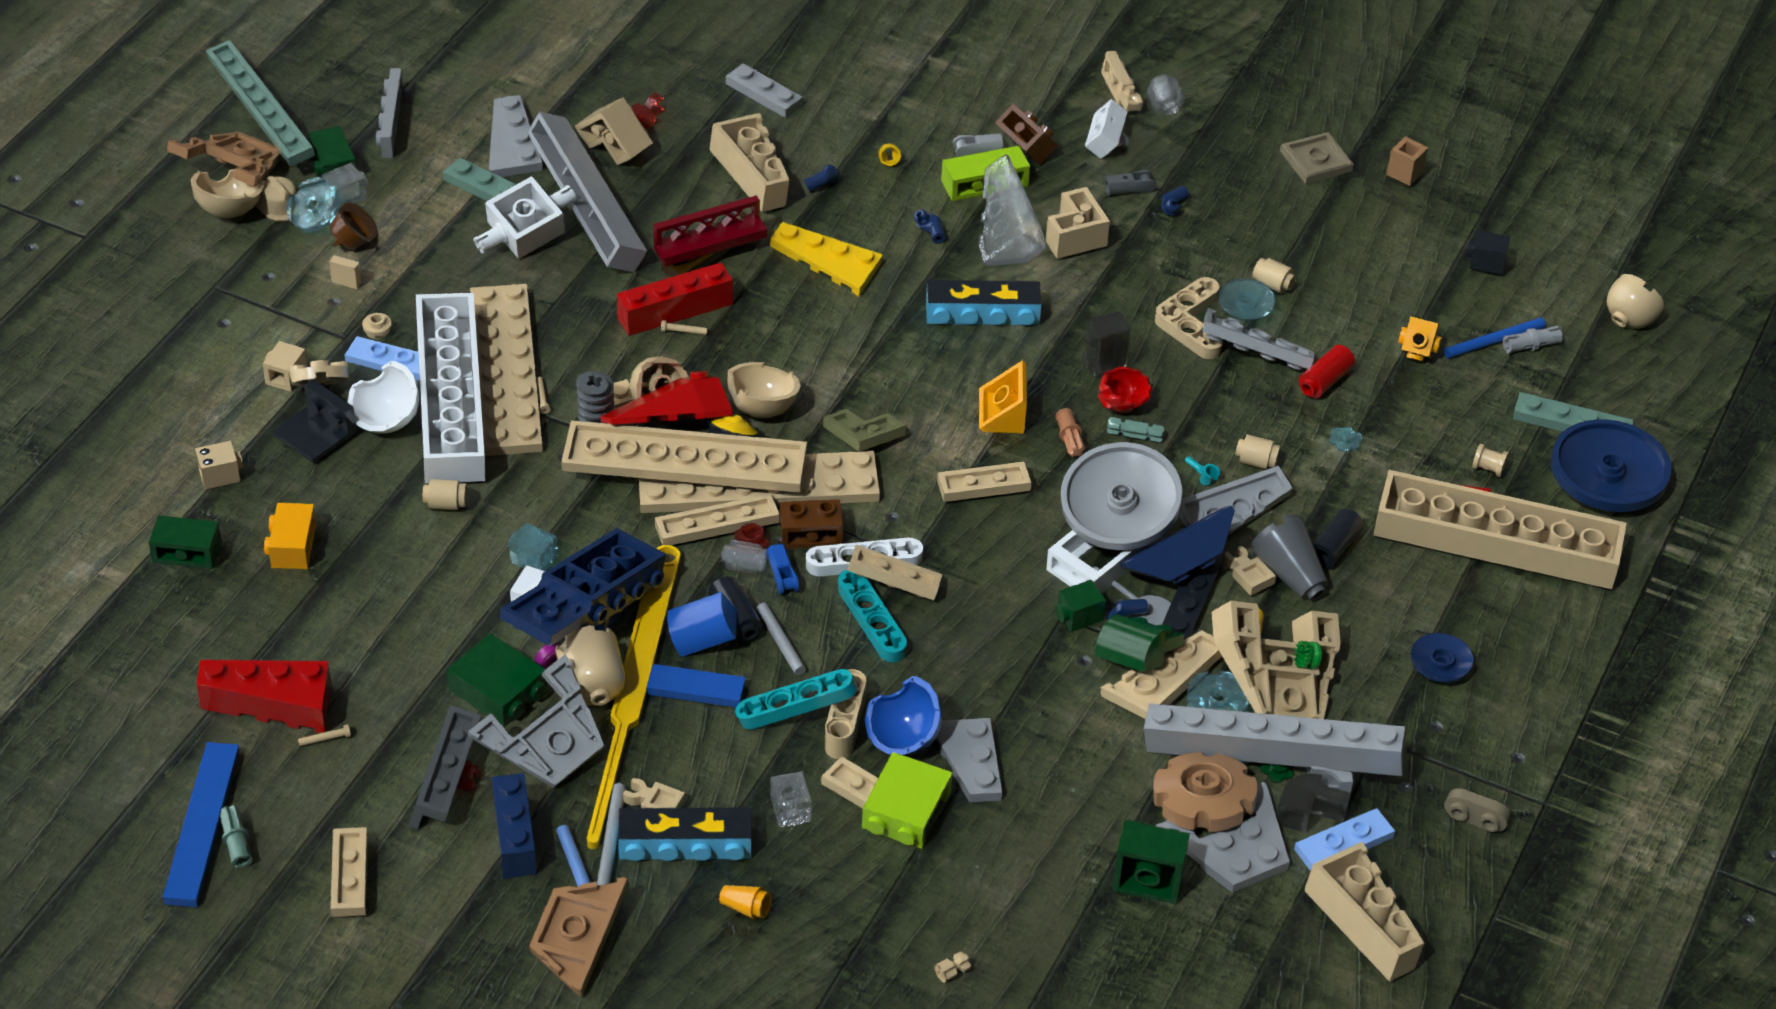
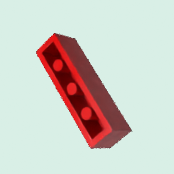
M717 263L617 293L618 320L628 336L661 327L662 320L667 321V323H674L733 305V279L723 264Z

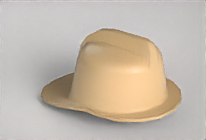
M269 176L265 181H262L264 185L262 195L255 205L262 214L275 221L292 220L301 214L304 202L292 181L284 177Z

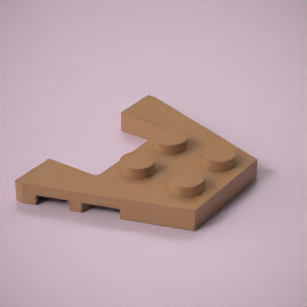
M241 132L210 135L208 141L192 137L190 138V143L183 144L178 143L176 139L169 140L167 147L168 152L185 159L206 153L216 157L215 160L220 163L236 165L238 167L235 168L234 179L251 186H257L282 160L281 153L274 145Z

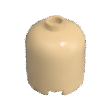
M594 625L577 628L565 636L566 641L560 647L559 645L556 646L557 660L564 655L568 657L571 670L576 682L579 683L586 706L604 705L614 700L621 693L625 685V672L617 637L609 628H606V632L595 630Z

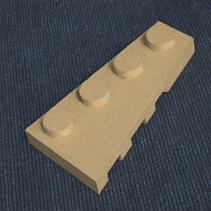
M1201 630L1185 639L1184 646L1173 649L1171 653L1165 655L1164 665L1145 672L1130 670L1123 674L1122 680L1114 685L1109 682L1100 687L1101 697L1146 719L1149 703L1170 705L1222 655L1214 643L1213 636Z

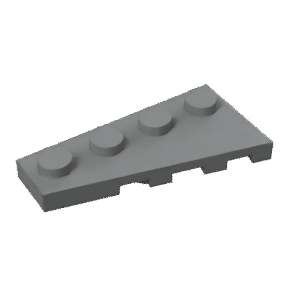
M520 95L494 99L489 172L500 177L543 171L540 154L527 133L530 129V124Z
M1276 466L1183 498L1179 517L1185 527H1188L1223 507L1232 506L1235 512L1228 532V536H1230L1290 496L1293 487L1280 467Z

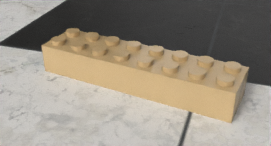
M1388 470L1373 536L1612 589L1620 563L1627 522Z

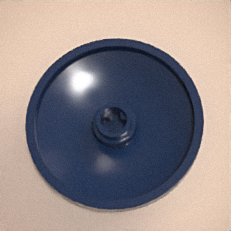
M1596 419L1572 425L1558 437L1551 456L1552 472L1559 485L1576 500L1605 511L1628 512L1652 505L1665 493L1671 477V462L1664 447L1644 430L1616 420Z

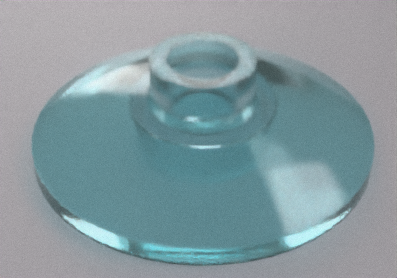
M1236 279L1226 283L1221 288L1219 303L1227 313L1234 317L1258 319L1268 315L1273 310L1275 296L1268 286L1259 281Z

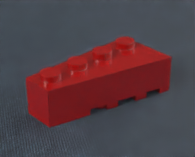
M200 660L196 686L201 709L238 717L242 714L255 716L257 721L268 723L271 719L286 722L287 727L300 729L301 726L314 728L315 733L326 732L332 689L329 661Z

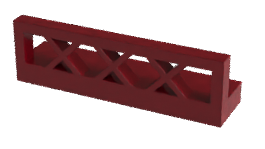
M757 195L653 224L654 250L664 266L768 237V229L760 218V200ZM751 207V214L739 216L743 209ZM727 215L722 222L713 223L718 216ZM692 223H701L696 229L687 230ZM671 229L675 230L671 236L662 238V232Z

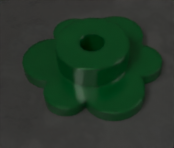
M1263 763L1260 770L1262 773L1268 774L1271 782L1280 783L1283 779H1290L1293 776L1292 769L1294 766Z

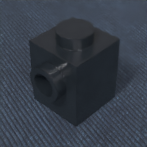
M1477 230L1475 241L1469 240L1466 256L1471 257L1469 268L1502 275L1510 236Z

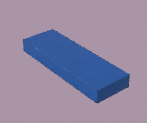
M653 664L646 692L647 695L737 707L742 701L746 677Z

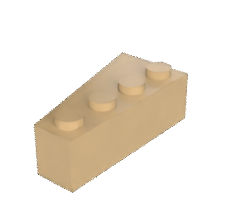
M757 113L713 123L709 150L749 197L757 195L760 200L761 212L786 206L789 178L780 158H777L775 154L776 148L774 144L769 141V132L766 126L763 127L761 114Z
M1362 841L1314 863L1304 891L1390 982L1415 969L1424 942L1405 910L1398 908L1395 902L1396 895L1391 887L1386 888L1380 878V869L1375 862L1371 863L1366 855L1368 849Z

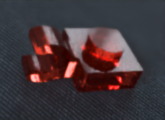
M653 93L647 99L644 106L638 102L631 106L635 116L645 129L657 123L656 116L665 111V108L659 104L664 100V97L658 93Z

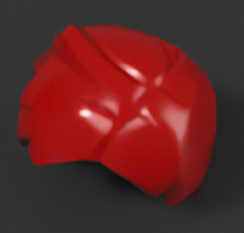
M1117 367L1103 374L1099 384L1098 399L1103 407L1109 411L1127 414L1144 405L1150 399L1152 387L1149 385L1148 376L1142 374L1140 370L1129 367Z

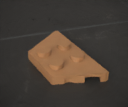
M616 878V883L598 886L596 882H590L578 887L565 886L554 888L529 945L531 953L579 996H583L626 894L629 886L627 878Z

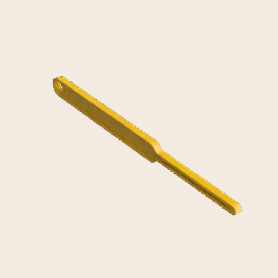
M662 545L656 548L665 554L675 556L676 559L671 562H664V579L659 587L652 589L641 597L623 665L625 685L621 693L614 699L611 711V722L616 728L587 835V846L590 849H596L600 845L611 802L612 789L616 783L628 732L640 723L647 695V683L652 665L655 664L680 566V551L672 545Z

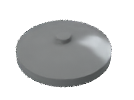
M1129 442L1105 444L1089 450L1080 456L1068 469L1061 486L1062 510L1071 529L1079 537L1095 546L1111 550L1140 548L1161 538L1176 522L1182 507L1181 480L1173 464L1161 453L1150 447Z

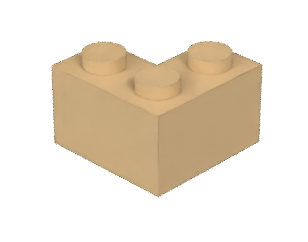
M624 97L596 110L575 125V128L589 149L603 142L617 165L632 159L653 143L648 136L647 130L640 124L632 107L626 102Z
M1087 187L1063 192L1061 194L1060 214L1048 216L1046 243L1057 259L1107 246L1110 221Z

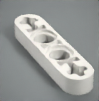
M898 538L816 546L809 549L806 553V569L811 575L831 576L840 575L841 572L848 569L850 562L844 561L842 557L852 555L855 545L885 553L888 556L917 566L922 562L923 545L914 538Z

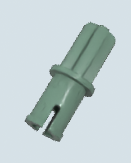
M235 805L225 806L221 809L220 815L224 829L223 843L228 846L231 865L235 866V868H244L253 861L247 841L249 833L247 829L243 828L239 808Z

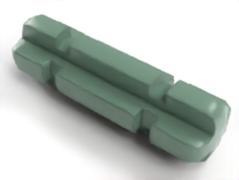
M1110 417L1107 424V433L1119 435V433H1123L1124 437L1146 440L1147 437L1150 438V441L1158 443L1162 442L1165 429L1162 425L1153 424L1151 427L1148 426L1149 423L1126 419L1123 422L1121 418Z

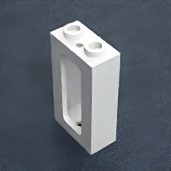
M1072 530L1048 549L1046 570L1070 587L1091 579L1102 594L1112 586L1113 581H1118L1129 572L1122 569L1119 563L1162 541L1164 535L1146 546L1124 550L1102 569L1096 571L1081 559L1097 546L1085 541Z

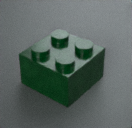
M1125 820L1117 849L1112 891L1177 905L1190 833L1148 825L1143 822Z

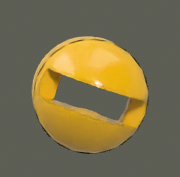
M888 143L880 148L879 158L884 165L894 166L899 162L901 153L896 145ZM887 148H891L892 160L887 159Z

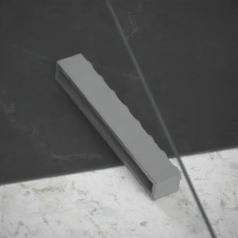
M539 111L527 133L560 189L569 185L570 189L574 191L576 201L571 202L570 206L602 260L609 268L635 272L647 252L646 248L567 118Z
M1149 703L1144 724L1147 752L1183 755L1202 752L1205 756H1214L1217 753L1232 757L1238 761L1311 768L1316 766L1332 770L1395 776L1403 775L1406 756V731L1404 726Z

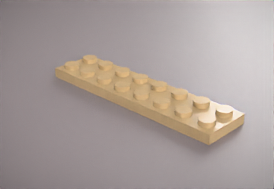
M527 284L470 288V293H474L485 456L543 452Z
M571 420L561 465L562 471L800 493L807 442Z
M874 451L806 454L800 493L638 478L641 513L688 511L770 493L776 507H780V502L840 499V503L879 502L880 496Z

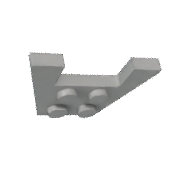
M566 655L562 656L542 673L544 679L562 700L516 737H511L492 714H489L468 731L470 738L552 788L559 785L604 747Z
M1265 782L1257 784V803L1254 812L1249 814L1251 818L1243 821V823L1236 827L1198 838L1193 830L1179 827L1168 820L1156 826L1190 833L1187 855L1201 864V870L1230 892L1238 891L1284 872L1289 867L1290 861Z

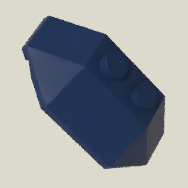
M1232 506L1223 507L1119 564L1122 569L1159 581L1172 580L1176 584L1190 576L1189 570L1197 566L1201 570L1216 562L1215 556L1223 553L1235 511Z

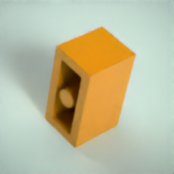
M277 503L275 515H270L269 532L271 535L266 537L264 541V554L269 555L271 568L308 569L317 525L314 504Z

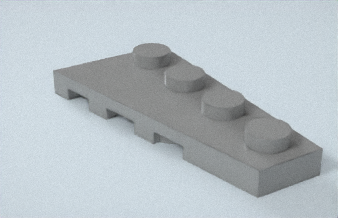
M1210 308L1207 309L1202 332L1206 333L1208 338L1219 342L1223 339L1233 342V346L1240 350L1249 351V349L1259 351L1262 357L1269 360L1279 358L1287 361L1288 366L1298 370H1303V368L1309 369L1314 361L1313 351L1282 338H1277L1275 342L1270 340L1271 335L1261 329L1251 328L1246 330L1240 324L1241 321L1232 317L1222 320L1215 317L1217 311Z

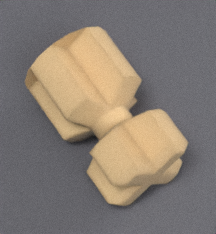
M960 951L953 955L954 962L945 959L935 964V972L938 978L945 983L957 976V969L963 973L970 970L971 964L968 961L969 957L967 954H963Z

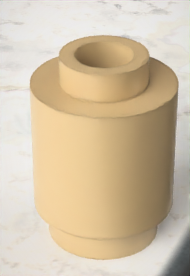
M1261 258L1253 270L1252 276L1257 280L1258 284L1281 294L1287 290L1290 291L1296 282L1293 268L1271 258Z
M1247 434L1245 440L1239 439L1235 455L1240 457L1239 463L1267 470L1268 467L1273 468L1276 466L1281 446L1274 444L1272 440Z
M430 479L429 485L423 486V503H428L429 509L458 510L459 507H466L467 483H460L459 480Z

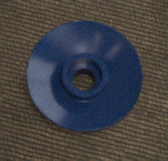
M1431 633L1420 637L1413 644L1411 661L1415 669L1428 679L1438 682H1454L1469 674L1473 666V654L1467 644L1459 638L1445 633Z

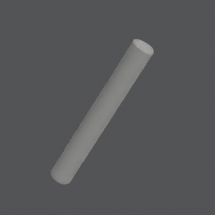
M760 603L756 607L758 614L794 674L797 676L802 675L806 671L804 664L767 603Z

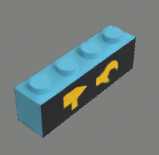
M927 280V324L1040 325V281Z
M751 807L619 808V860L751 859Z

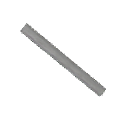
M621 783L614 784L612 789L597 886L611 883L618 840L619 808H623V792L626 790V786Z

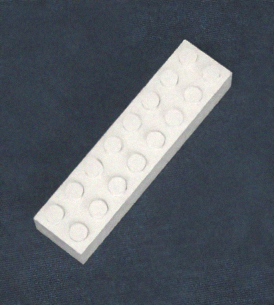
M474 293L416 295L425 483H429L430 479L459 480L460 482L485 481V454Z

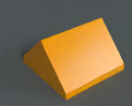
M1023 360L979 388V429L982 432L1024 434L1027 381L1026 363Z

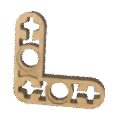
M1199 278L1159 304L1156 308V325L1205 359H1215L1221 354L1223 340L1219 342L1208 338L1206 333L1202 332L1203 323L1193 316L1217 301L1219 283L1213 278ZM1190 301L1194 305L1186 306L1181 304L1180 302ZM1190 328L1195 330L1196 332L1185 333L1182 331V329Z

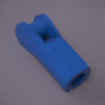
M784 544L770 546L767 550V556L779 595L791 589L794 592H798V578L786 546Z

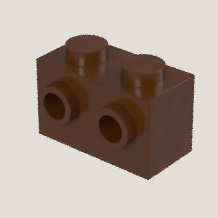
M1012 104L995 124L1035 162L1041 165L1058 147L1051 139L1054 133L1043 123L1039 127L1036 124L1038 119L1029 110L1023 113L1015 104Z
M840 499L780 502L779 523L781 543L787 549L842 544L843 521Z

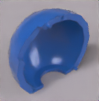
M912 676L903 681V687L898 692L891 695H879L870 700L865 717L867 735L876 748L889 755L892 752L903 756L919 754L926 750L939 736L944 717L942 702L931 685L917 676Z

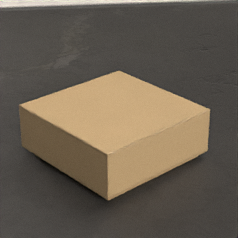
M333 255L329 261L331 281L358 289L361 285L359 262Z

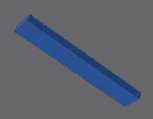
M206 743L163 894L164 905L198 907L221 823V809L225 807L240 753L238 744Z

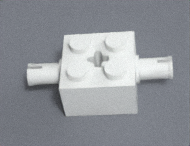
M532 176L485 202L487 222L492 229L474 238L477 249H480V252L483 254L490 248L503 242L518 259L565 233L563 212L560 209L571 202H575L576 195L570 189V186L567 185L548 196Z

